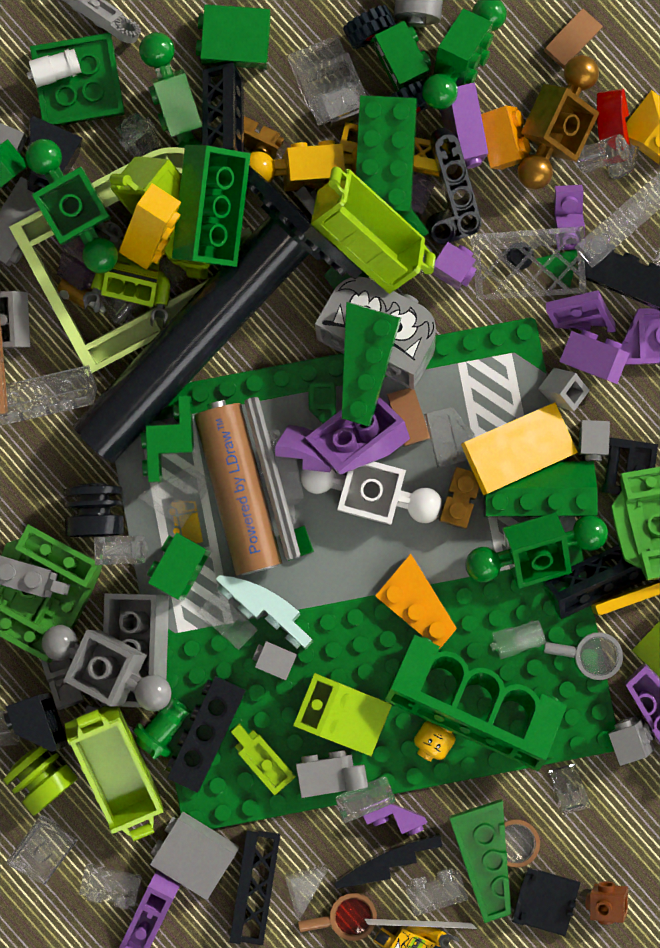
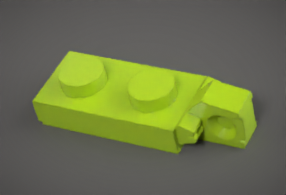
M237 724L230 731L239 741L235 746L239 751L238 754L274 795L296 777L260 734L258 735L254 730L248 734L240 724Z

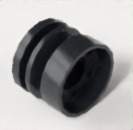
M88 483L64 489L65 497H77L76 502L64 503L65 508L77 510L76 516L65 518V536L102 537L124 535L123 516L111 514L110 510L111 508L123 505V501L110 500V496L122 494V487L106 483Z

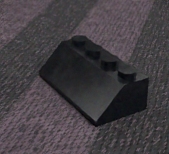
M51 692L6 706L7 713H4L6 725L9 730L13 729L16 735L51 752L69 745Z

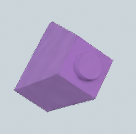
M475 83L458 86V96L454 104L440 110L445 128L449 129L460 142L467 169L480 166L488 154Z

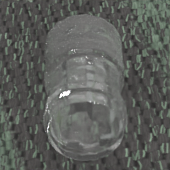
M620 134L600 140L592 145H584L577 160V165L582 172H592L603 166H611L626 161L629 158V145Z
M532 620L521 626L494 632L493 638L495 643L490 645L492 651L497 650L500 658L503 659L533 647H541V645L546 644V640L539 620Z

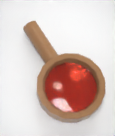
M348 892L341 895L333 903L329 916L299 921L298 924L300 933L332 926L333 930L341 938L348 941H358L367 937L373 931L375 925H368L364 919H377V912L373 902L367 896L358 892Z

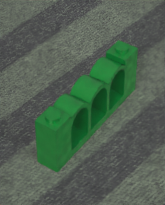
M414 635L385 701L538 772L548 757L567 705L553 696L541 694L538 698L533 690L524 685L515 684L505 688L502 679L492 670L474 668L469 671L468 665L457 654L448 651L438 652L440 646L434 644L428 638ZM441 668L449 671L455 677L457 688L450 705L421 692L429 671ZM479 685L490 693L492 707L486 722L457 709L465 687ZM503 702H517L526 710L528 721L521 738L493 725Z

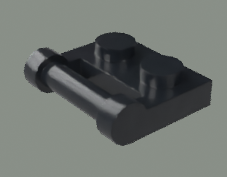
M609 438L610 448L605 484L601 486V493L619 495L622 491L621 486H616L621 448L628 449L626 473L655 468L658 444Z

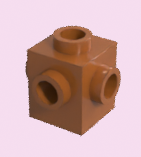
M609 881L594 884L591 893L586 895L585 903L586 910H590V920L598 921V923L604 925L613 924L614 922L624 923L628 914V886H618Z

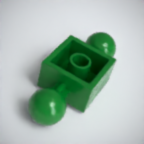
M478 0L473 6L472 12L463 8L438 47L434 74L423 85V98L430 107L438 110L450 107L457 99L458 86L475 82L478 75V67H484L490 56V51L487 49L490 47L494 37L491 32L501 28L507 17L506 7L501 0Z
M150 33L142 39L139 46V54L146 65L154 68L157 76L152 79L153 86L149 87V91L154 105L160 104L162 112L157 113L162 130L163 132L169 131L171 137L176 135L179 143L177 145L178 148H185V144L202 145L201 141L194 139L192 130L202 127L186 74L183 69L172 72L170 62L175 52L174 44L163 33Z
M49 139L34 141L26 151L27 165L36 174L45 175L49 185L31 195L61 245H65L80 236L85 245L82 252L85 266L94 273L103 274L109 272L118 261V251L113 242L106 238H100L94 227L107 221L111 216L85 170L79 167L64 176L59 167L62 161V153L59 146Z
M552 513L503 528L506 550L496 553V551L489 547L475 548L468 554L465 567L468 575L473 580L489 582L497 577L501 567L509 565L520 589L571 574L572 569L568 547L577 545L583 550H597L605 544L608 537V529L602 519L594 515H587L578 519L571 531L565 532L557 513Z

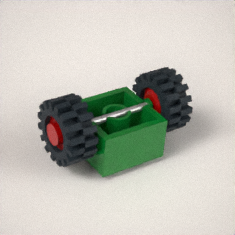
M386 5L369 9L368 12L361 13L360 16L354 17L352 21L344 25L343 30L353 49L363 48L368 44L374 43V50L396 91L389 97L417 98V115L430 107L423 98L422 89L425 81L428 79L431 62L425 51L420 52L416 43L419 39L412 26L408 28L405 21L396 24Z

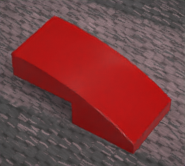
M624 89L597 93V111L599 112L597 126L601 150L629 146L630 141L625 117L629 116Z

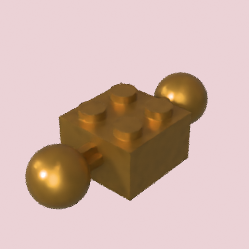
M579 55L567 62L564 68V79L568 84L566 88L543 84L521 131V134L539 146L536 154L525 157L518 166V178L525 187L538 190L549 184L553 176V168L549 161L551 155L556 158L577 162L599 115L597 110L579 97L581 91L590 89L598 80L599 68L592 58Z

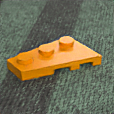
M412 554L406 558L375 595L376 598L420 635L440 646L439 649L457 629Z

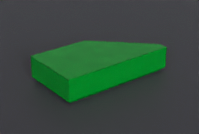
M308 382L309 411L322 424L336 414V382Z

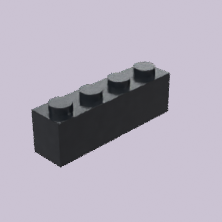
M590 242L576 271L582 279L660 311L659 265L649 262L648 266L639 263L640 259L630 253L625 252L622 256L615 253V248L606 243L600 242L598 246Z

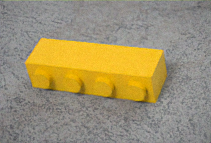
M152 183L136 205L119 253L145 270L150 267L152 262L158 264L166 251L164 249L170 241V236L175 230V224L181 216L177 212L181 201Z

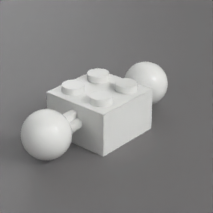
M373 461L348 471L347 475L336 473L334 468L330 472L303 469L300 471L301 484L311 493L322 494L330 488L342 491L337 511L383 524H392L396 506L408 509L410 516L420 523L433 522L440 516L443 509L442 499L435 490L420 488L413 493L402 491L401 487L406 470Z

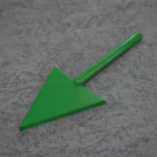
M579 249L544 256L535 260L570 288L573 273L579 267L575 266Z

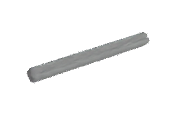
M258 397L246 399L244 403L284 554L287 560H292L300 557V551L260 400Z

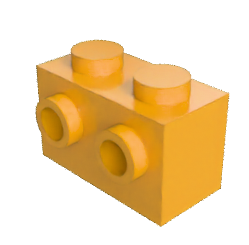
M506 105L481 114L488 148L487 157L491 169L502 170L520 164L525 157L529 156L531 147L527 137L521 134L524 119L517 107Z

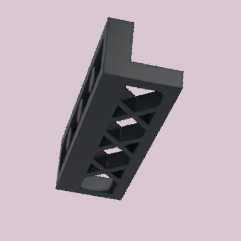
M233 62L204 69L202 145L211 146L219 137L223 139V146L218 148L244 152V79ZM223 75V78L216 86L211 84L212 77ZM218 94L223 96V99L216 107L211 105V102ZM220 116L223 118V121L216 129L211 127V123Z
M617 545L571 566V574L543 581L554 599L557 614L563 619L646 580L642 569L623 559L620 546ZM609 559L619 560V563L613 567L603 566L604 562ZM585 570L595 572L594 576L589 578L579 577L580 573ZM559 582L570 583L568 588L559 592L554 587Z
M247 829L229 943L241 944V942L257 945H263L280 833ZM258 836L274 839L273 850L264 857L256 848ZM255 853L260 858L256 863H254ZM271 856V863L269 866L265 859ZM263 862L269 871V875L266 880L258 885L252 876V870ZM252 881L255 885V888L249 891L250 883ZM267 883L265 894L261 887ZM258 890L265 901L264 906L254 912L247 902L248 897ZM247 908L251 915L245 919ZM263 911L262 920L260 921L256 915ZM252 918L260 926L259 938L242 935L244 924Z

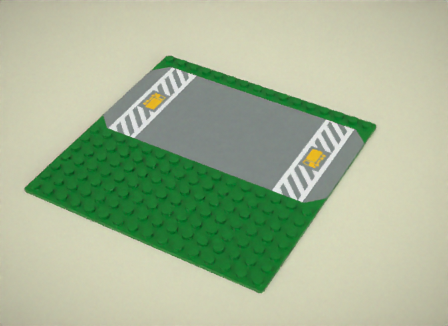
M530 317L436 335L434 354L415 387L430 439L406 447L402 445L389 456L374 461L406 470L401 487L402 491L413 493L420 488H430L440 495L444 505L445 498L447 496L453 498L454 493H448L454 469L459 467L472 471L462 449V443L551 404L538 389L547 378L536 320ZM343 353L189 382L149 426L180 424L179 420L174 419L173 403L179 402L178 396H191L194 453L161 454L163 482H148V477H143L142 460H147V449H142L141 434L115 461L119 485L122 487L121 496L140 594L168 595L148 583L151 577L147 576V573L155 560L160 562L165 552L161 548L169 535L174 537L177 532L211 551L185 600H177L169 595L166 678L171 687V698L179 700L191 712H193L196 704L202 706L206 696L201 693L207 680L213 681L215 676L246 689V693L199 792L192 791L175 782L180 813L185 812L211 829L529 768L455 733L452 734L455 736L456 741L447 756L442 760L433 758L430 762L417 754L419 748L414 743L415 736L427 720L393 704L372 756L293 726L314 673L385 701L413 636H423L376 598L375 595L410 554H412L457 628L438 652L448 651L457 654L468 665L469 671L474 668L492 670L502 679L505 688L515 684L524 685L533 690L538 698L541 694L553 696L567 705L552 747L543 765L614 752L609 733L615 729L616 721L607 679L595 680L586 677L577 668L575 658L543 653L545 642L576 647L579 641L586 635L598 633L595 615L591 606L561 619L556 612L554 599L543 582L519 589L509 565L501 567L497 577L489 582H477L466 571V558L473 549L489 547L496 551V553L506 550L503 528L539 517H484V497L479 487L476 499L469 500V503L474 504L467 529L439 522L440 516L433 522L420 523L410 516L408 509L397 506L392 524L387 525L337 511L342 491L331 488L322 494H314L307 491L300 481L303 459L275 456V446L288 425L300 426L311 430H316L322 425L309 411L308 382H336V414L342 410ZM385 375L379 397L390 406L387 394L409 387ZM258 397L260 400L293 528L296 529L305 525L314 550L310 554L290 561L285 557L279 538L277 523L244 403L246 399ZM225 400L226 405L241 403L283 563L277 565V567L247 575L235 576L194 417L195 414L208 410L207 404ZM559 517L564 531H571L576 522L575 517ZM577 545L568 547L571 566L584 561L580 547ZM586 570L581 572L579 577L587 578ZM222 575L246 580L262 586L283 598L300 612V616L294 623L313 640L311 645L306 650L302 646L296 649L285 638L288 635L281 627L276 630L265 620L267 617L266 613L258 620L253 616L248 619L237 609L240 603L233 597L228 600L217 590L220 585L217 583L216 578ZM559 582L554 587L559 592L568 588L570 583ZM594 637L582 646L580 661L590 674L597 676L606 674L599 637ZM267 641L297 654L287 680L255 667L257 661L252 659L259 644L264 646ZM433 669L429 671L421 692L450 705L457 688L456 679L452 673L445 669ZM469 685L465 687L457 709L486 722L492 707V697L484 687ZM214 699L210 702L209 710L213 715H221L224 712L225 707L221 700ZM503 702L493 725L521 738L528 721L527 712L517 702ZM191 714L187 715L182 726L168 743L173 750L170 754V759L172 755L178 756L182 748L177 745L184 729L190 731L194 721L190 720ZM237 724H240L248 734L253 730L258 735L260 734L296 776L276 795L269 790L238 754L239 751L235 746L239 741L230 732ZM208 725L199 726L197 736L203 741L211 739L212 729ZM190 750L185 755V761L190 766H196L200 763V755L198 752ZM345 750L346 755L352 754L353 766L365 765L368 782L367 788L301 798L296 763L302 762L301 757L318 755V759L329 758V752Z

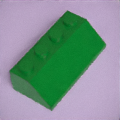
M558 461L483 495L484 517H541L552 513H557L558 517L597 516L598 495L594 461Z

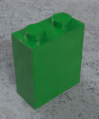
M205 4L204 13H199L198 29H203L202 40L197 39L196 56H201L202 65L219 66L233 62L236 67L267 69L271 21L270 9Z

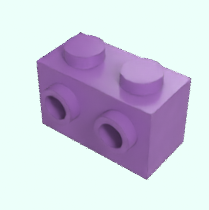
M447 242L435 261L432 274L456 290H459L461 285L467 287L477 270L473 267L476 261L472 257L473 252L462 245H459L457 248Z
M583 330L581 334L571 331L559 362L618 384L629 356L628 352L621 350L622 344L608 338L605 343L597 340L598 335Z

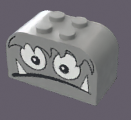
M357 277L356 279L349 278L344 280L335 288L315 323L317 340L344 354L346 302L401 317L385 375L414 390L435 351L436 325L432 314L425 307L418 304L419 301L409 294L402 296L394 291L389 294L371 279Z

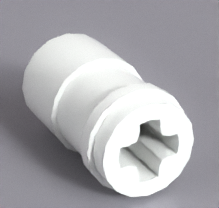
M74 49L64 50L65 52L29 61L31 72H27L28 79L34 78L38 88L57 82L59 79L69 76L74 77L82 73Z

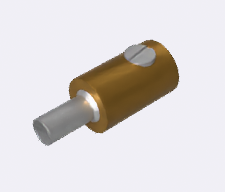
M67 275L62 278L57 287L63 299H67L85 309L83 296L87 292H91V289ZM90 302L87 306L93 308L95 302ZM100 302L101 308L99 312L104 314L108 306Z

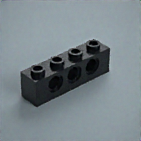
M215 676L213 681L207 680L201 693L206 696L202 706L196 704L190 716V720L194 721L190 731L184 729L177 744L182 748L177 757L172 755L165 769L170 772L167 779L192 791L199 792L246 693V689L218 676ZM219 699L224 703L225 709L221 715H213L210 712L209 704L212 700ZM208 725L213 732L211 739L207 741L201 740L197 736L198 727ZM190 750H194L200 755V763L196 766H190L185 761V755Z

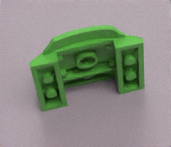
M660 467L621 473L622 491L611 506V511L623 559L642 569L646 580L660 578Z
M28 524L20 539L6 543L1 556L52 570L58 574L56 581L70 584L68 595L52 592L51 598H44L0 585V637L41 660L51 663L52 659L44 653L42 648L44 633L56 625H64L73 630L91 596L103 564Z

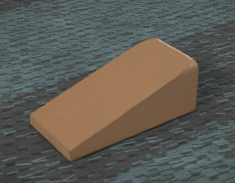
M406 388L387 394L391 408L404 420L410 437L403 444V447L429 440L430 435L415 389Z

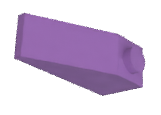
M156 870L119 948L151 947L181 885L180 883L161 871Z

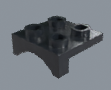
M526 866L511 921L566 937L570 919L573 917V909L576 907V897L581 882Z

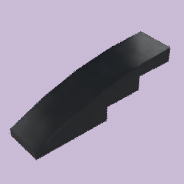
M435 834L414 839L376 854L336 879V889L391 879L389 868L417 863L416 851L443 847L441 835Z

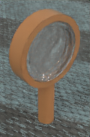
M510 819L505 821L507 866L517 868L530 864L536 858L540 849V839L537 831L524 820Z

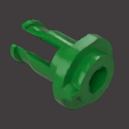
M171 698L168 705L161 709L147 726L142 724L136 725L133 729L137 735L134 739L135 742L150 754L153 759L159 758L160 755L169 757L173 750L168 743L182 726L187 715H190L192 712L179 700Z

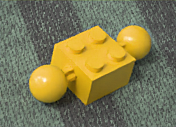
M333 140L318 142L317 146H308L306 142L291 144V147L286 149L282 159L273 160L270 155L264 152H252L249 165L269 183L273 180L274 176H283L284 192L298 191L302 186L320 189L329 182L333 167H339L342 171L348 168L356 174L357 147L351 154L344 155L343 144H335Z

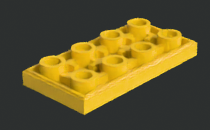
M556 402L461 444L483 495L578 453Z

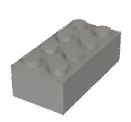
M104 593L103 632L146 654L138 676L144 678L149 675H158L166 680L169 595ZM130 690L124 706L119 707L141 706L136 700L135 693ZM101 702V706H107V704Z

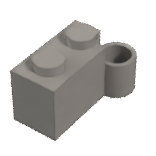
M345 750L329 752V758L318 759V755L301 757L302 762L296 763L301 798L368 787L365 765L353 766L352 754L346 755Z

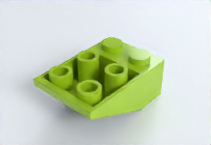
M314 673L293 726L372 756L392 704Z

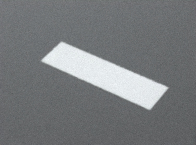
M364 919L368 925L477 929L472 923Z

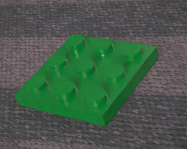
M104 33L30 46L32 60L65 52L64 50L74 49L82 72L77 74V76H69L37 88L42 120L55 126H62L125 115L112 34Z

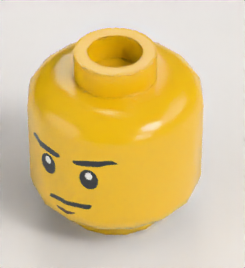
M425 721L414 738V743L419 748L417 754L430 762L433 758L437 760L444 759L456 741L455 736L452 734L453 732L432 722Z

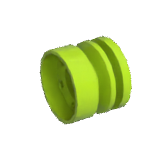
M41 746L33 748L19 759L3 779L6 785H9L16 778L21 781L12 790L14 794L25 788L29 791L22 804L32 816H35L78 779V776L67 764L55 770L52 765L60 755L55 753L46 759L44 755L49 750Z

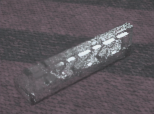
M89 365L6 384L8 412L0 414V426L94 404L97 387Z

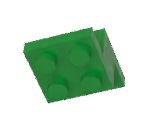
M178 396L179 402L173 403L174 419L179 420L180 424L146 426V432H141L142 449H147V460H142L143 477H148V482H163L161 454L194 453L191 396Z

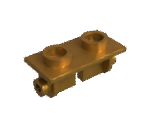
M244 116V145L255 152L267 153L275 160L278 148H281L285 138L280 136L281 133L264 125L260 133L255 132L259 123Z

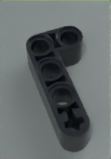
M439 128L431 134L430 145L449 209L431 215L427 219L426 228L435 242L447 244V242L450 243L477 233L482 223L460 142L449 129ZM444 139L449 140L446 142L448 151L451 154H447L446 151L442 148ZM451 164H458L455 173L446 174L447 168ZM458 190H465V194L461 199H454V194ZM472 215L470 223L466 225L461 224L464 216ZM446 224V229L442 233H435L438 225Z

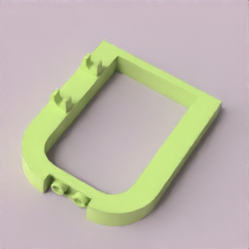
M161 148L142 157L169 159L176 169L182 173L185 148ZM128 164L92 183L105 207L119 201L110 188L112 185L109 180L112 174H121ZM41 210L9 226L88 375L150 343L163 329L164 321L159 317L154 318L153 327L150 325L151 313L156 309L154 307L86 343L34 245L54 235ZM249 227L241 230L240 246L252 234ZM209 279L169 299L168 306L165 307L168 313L166 325Z

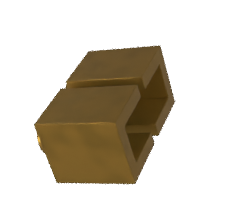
M459 467L454 469L448 493H454L453 498L449 496L445 498L439 522L467 529L474 504L469 503V500H475L479 490V484L472 471Z

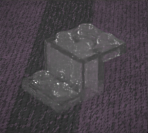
M338 35L287 55L288 62L306 105L311 108L318 126L359 110L360 95L366 96V93L349 53L344 52Z

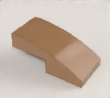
M582 9L548 44L544 52L564 69L567 62L577 56L600 32L603 26L586 10Z

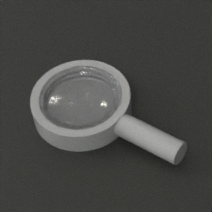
M598 632L586 635L579 641L576 647L549 642L544 644L543 653L575 658L579 671L586 677L595 680H604L615 675L623 661V652L619 642L606 633Z

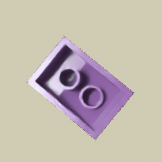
M379 397L370 426L342 419V410H340L305 437V439L339 474H343L389 456L407 442L410 437L404 420Z

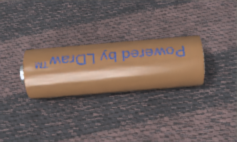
M225 400L207 404L208 410L197 413L194 417L235 576L247 575L277 567V565L283 563L241 403L226 405Z

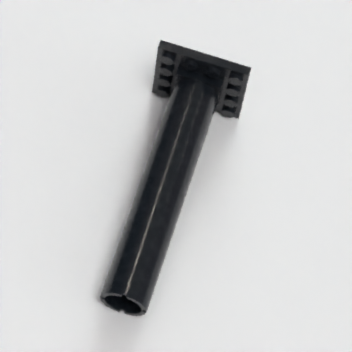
M250 165L247 187L255 195L258 194L260 200L264 203L261 208L269 216L239 247L237 267L222 265L73 425L75 431L81 435L80 437L94 451L111 463H114L141 432L146 429V426L152 423L309 254L318 261L323 258L342 276L348 273L353 279H356L362 273L346 255L311 225V220Z

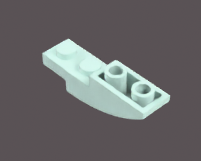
M222 575L216 578L217 583L220 585L217 590L228 600L233 597L240 603L237 609L248 619L253 616L258 620L266 613L267 617L265 620L276 630L279 627L288 633L285 638L296 649L302 646L306 650L311 645L313 640L294 623L300 616V612L283 598L262 586L246 580Z

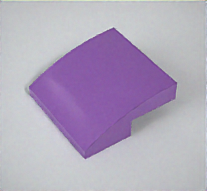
M294 425L287 426L275 446V456L303 459V470L330 472L333 468L306 441L305 437L314 430Z

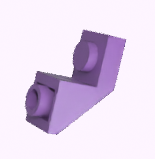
M582 185L555 186L554 215L557 250L584 249L585 223L583 218L584 191Z
M388 801L362 812L366 824L373 823L374 827L389 821L388 815L393 814L401 834L407 832L408 836L424 830L422 825L427 823L423 815Z

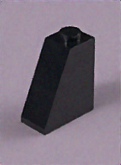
M32 116L27 134V149L31 143L38 139H49L55 142L62 153V161L59 167L64 176L67 175L79 156L83 138ZM27 166V190L35 193L49 185L45 175L36 174Z

